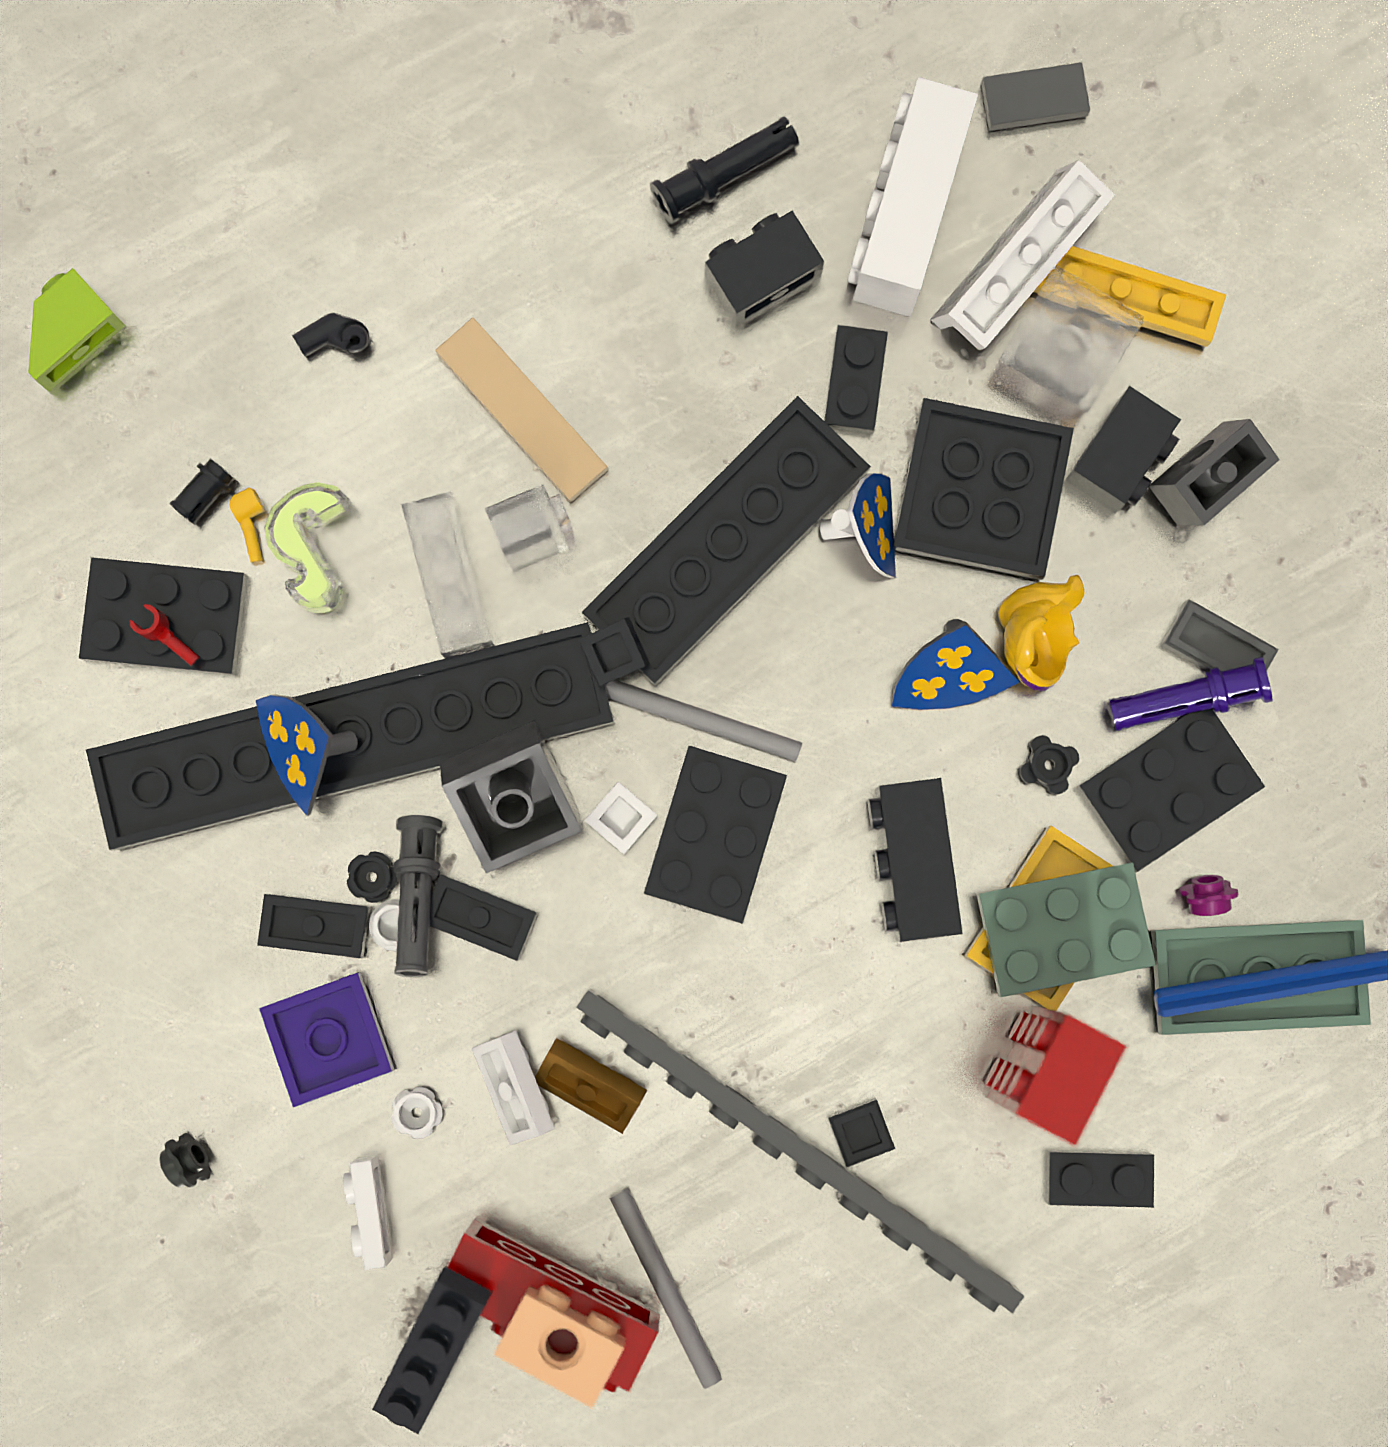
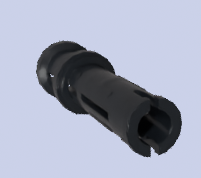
M783 116L778 121L706 161L692 159L687 162V169L663 182L659 179L651 182L650 190L662 215L670 224H673L679 220L680 213L704 200L706 203H710L716 200V196L719 195V189L791 148L799 146V139L794 127L790 125L786 128L789 125V120Z

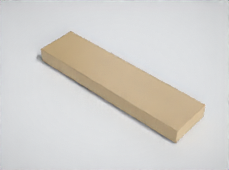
M474 317L435 349L439 358L570 503L608 471V466Z

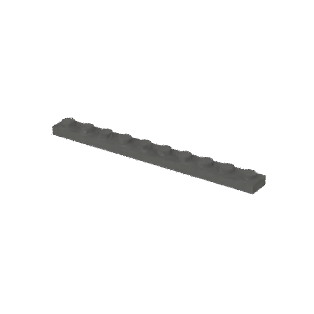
M589 989L576 1008L585 1013L580 1022L604 1039H606L610 1032L627 1043L623 1050L627 1056L649 1069L653 1062L670 1073L666 1080L670 1086L689 1099H692L696 1092L713 1103L708 1112L730 1128L735 1129L740 1122L756 1133L752 1140L753 1144L776 1160H778L783 1152L800 1165L795 1173L817 1189L821 1190L825 1183L839 1191L843 1194L838 1201L840 1205L863 1221L870 1213L886 1224L881 1233L904 1250L908 1251L911 1245L914 1244L930 1255L925 1262L927 1266L950 1282L957 1274L973 1285L968 1294L986 1308L995 1312L999 1305H1001L1011 1313H1014L1024 1298V1294L1016 1286L595 991Z

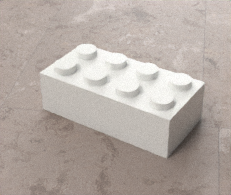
M921 77L917 79L913 95L903 92L876 184L877 188L884 189V191L874 189L862 235L870 237V240L859 238L847 281L857 285L853 301L911 317L923 284L978 94Z

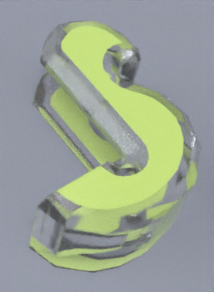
M319 482L304 484L289 491L271 508L264 529L267 546L277 560L284 566L298 572L296 579H288L285 582V588L291 598L306 611L327 613L339 604L344 588L310 530L343 513L354 504L337 486Z

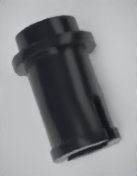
M211 458L205 465L202 463L197 465L200 471L175 500L169 503L194 525L198 523V519L223 491L230 492L231 488L228 485L234 479L232 475Z

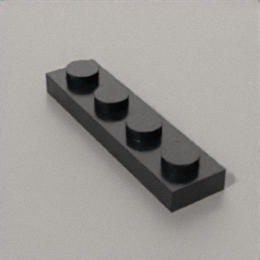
M444 1266L372 1410L387 1417L392 1423L419 1434L493 1291Z

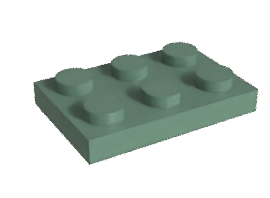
M1133 862L977 894L998 997H1006L1156 966Z

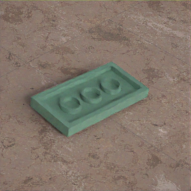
M1363 920L1151 930L1152 949L1156 964L1154 966L1155 990L1366 954ZM1368 984L1170 1017H1162L1157 1013L1158 1034L1160 1035L1371 1025Z

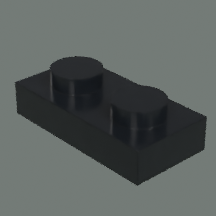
M845 325L837 326L824 421L832 429L873 435L888 331Z
M440 874L431 896L430 927L519 961L538 912Z
M264 894L257 946L361 959L364 957L370 907Z
M1046 1150V1203L1048 1205L1154 1208V1154L1148 1152Z

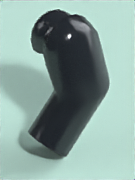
M329 313L296 332L292 337L306 357L326 344L351 353L360 352L368 344L369 332L367 327L359 320L338 313Z

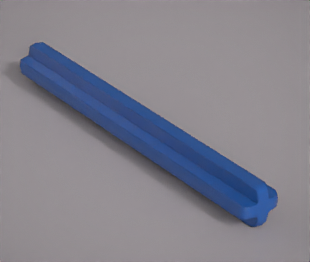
M1388 950L1159 988L1154 991L1155 1008L1159 1016L1170 1017L1388 980Z

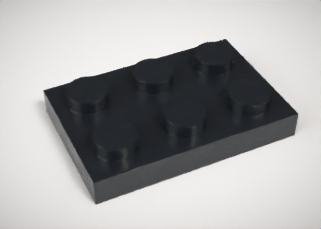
M91 557L79 659L90 662L236 676L248 575L243 572ZM144 604L151 605L164 613L169 621V629L174 635L200 656L192 666L159 640H148L131 628L130 620L136 622L143 629H148L154 623V614L143 606Z
M1211 708L1185 714L1076 788L1126 862H1133L1135 872H1138L1263 789L1265 785Z
M689 745L644 894L743 924L787 775Z

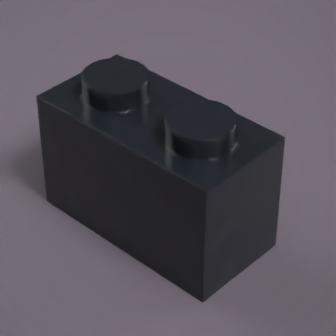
M793 210L782 217L774 213L763 218L753 226V234L738 243L734 239H729L719 244L708 254L710 259L705 262V278L735 326L740 325L822 276L825 261Z
M1129 386L1118 399L1065 480L1115 513L1127 502L1135 506L1152 482V480L1144 475L1154 460L1163 464L1178 443L1180 438L1172 433L1181 419Z

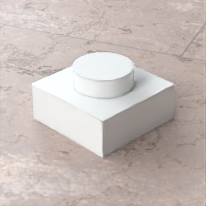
M617 782L584 821L625 855L658 815L620 782Z

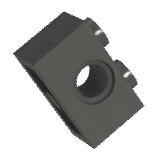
M1251 419L1224 421L1152 482L1149 487L1178 526L1205 525L1280 459Z

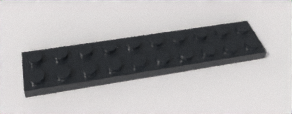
M589 623L292 697L305 704L322 721L331 734L351 730L357 738L356 750L327 757L315 800L440 768L441 761L534 720L545 741L614 724L605 685L599 687L578 640L591 634ZM257 706L86 749L108 847L112 851L297 804L280 780L269 756L260 726Z

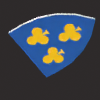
M870 473L860 479L853 491L848 511L839 509L833 513L831 519L821 520L820 532L823 540L855 536L865 558L873 569L888 578H896L895 550H892L894 531L891 479L883 474Z

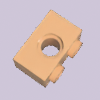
M542 1285L540 1291L529 1286L494 1355L593 1408L624 1349L625 1337L617 1334L620 1326L597 1312L591 1311L589 1317H586L569 1308L571 1299L556 1289ZM565 1328L572 1331L578 1339L579 1346L569 1354L555 1352L548 1343V1335L555 1329Z

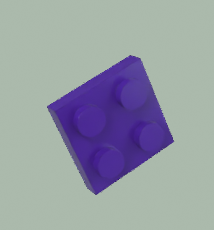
M361 972L259 1008L293 1107L395 1070Z

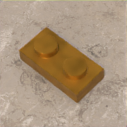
M558 1038L555 1039L535 1075L538 1086L623 1134L647 1092V1089L634 1083L626 1076L615 1072Z

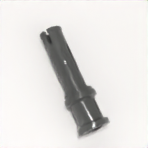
M407 815L396 820V829L401 832L399 859L394 862L393 871L396 873V877L401 880L397 921V955L394 974L402 977L417 978L428 975L427 958L432 881L436 880L437 875L440 874L441 865L436 861L437 834L442 832L443 822L432 816ZM417 839L420 841L419 854L417 853ZM413 905H416L415 938L413 943L411 941Z

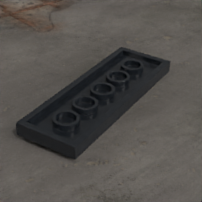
M797 396L582 611V615L597 630L629 617L650 665L639 669V671L656 686L870 470L871 466Z

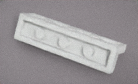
M1080 160L1058 169L930 320L941 330L954 326L978 350L985 349L1115 194Z

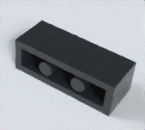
M941 778L878 786L875 788L876 798L868 799V812L872 830H881L883 849L875 850V863L878 880H887L890 901L882 902L883 922L886 933L894 932L896 942L963 934Z

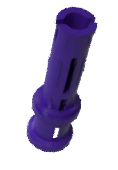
M1262 657L1254 658L1251 665L1221 671L1218 667L1212 668L1210 672L1205 673L1206 677L1130 696L1109 699L1116 730L1119 731L1134 727L1135 725L1151 723L1214 708L1215 712L1225 713L1229 712L1230 706L1259 699L1264 703L1273 702L1264 660Z

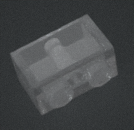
M544 484L485 508L503 553L513 572L569 549L565 535L573 532L569 516L559 494L549 498Z

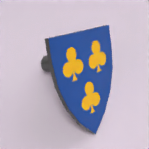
M952 619L945 624V632L922 646L906 663L896 680L891 705L893 707L919 710L952 708L975 703L998 694L1019 683L1020 680L966 621Z
M273 694L257 699L256 705L262 734L280 780L305 815H311L327 757L356 750V735L351 730L331 734L322 721L305 704L290 696Z

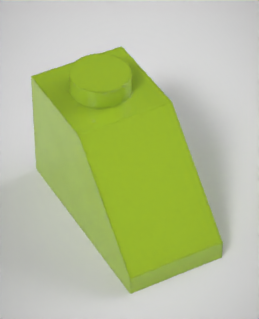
M74 268L70 269L66 274H57L47 281L41 290L42 295L34 301L28 373L49 392L125 327V324Z

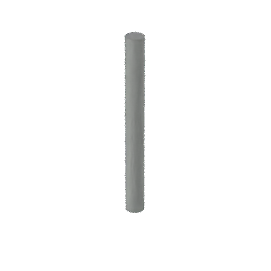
M618 680L605 684L607 697L610 700L795 762L797 761L802 746L800 741Z
M628 1188L614 1194L609 1199L703 1389L717 1384L722 1378Z

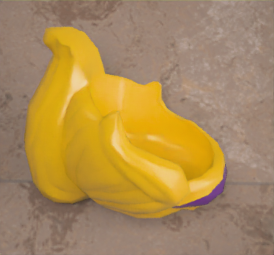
M1079 575L1070 576L1067 583L1037 582L1018 588L1006 597L999 606L998 618L1000 624L1005 628L1004 655L1008 665L1017 674L1018 679L1024 686L1040 691L1053 687L1066 668L1069 652L1079 644V640L1074 633L1073 618L1070 614L1081 603L1085 594L1084 585Z

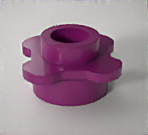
M1219 875L1198 876L1192 879V884L1180 887V895L1187 896L1190 913L1198 916H1215L1227 913L1232 909L1231 899L1239 896L1238 889L1231 888L1230 881L1224 880Z

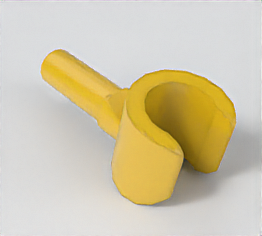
M247 488L233 495L229 505L233 515L240 524L241 531H243L250 563L263 559L256 529L251 518L264 512L265 509L256 491L252 488Z

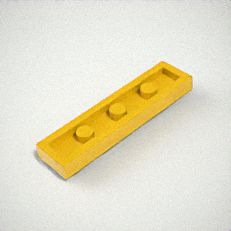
M1072 246L1034 290L1035 293L1208 347L1213 340L1226 298V294Z

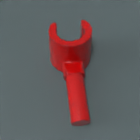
M144 604L143 606L154 614V623L148 629H143L136 622L130 620L131 628L148 640H159L192 666L200 656L174 635L169 629V621L164 613L151 605Z

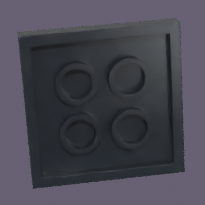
M923 398L892 550L1043 580L1046 575L1074 428Z

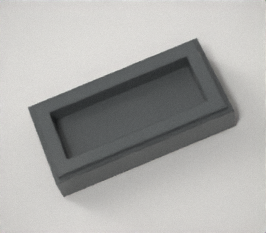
M1082 62L985 76L981 81L989 131L1088 117L1091 111Z
M1190 599L1184 602L1161 646L1207 672L1216 667L1221 671L1251 665L1254 658L1259 657L1263 658L1267 671L1279 650Z

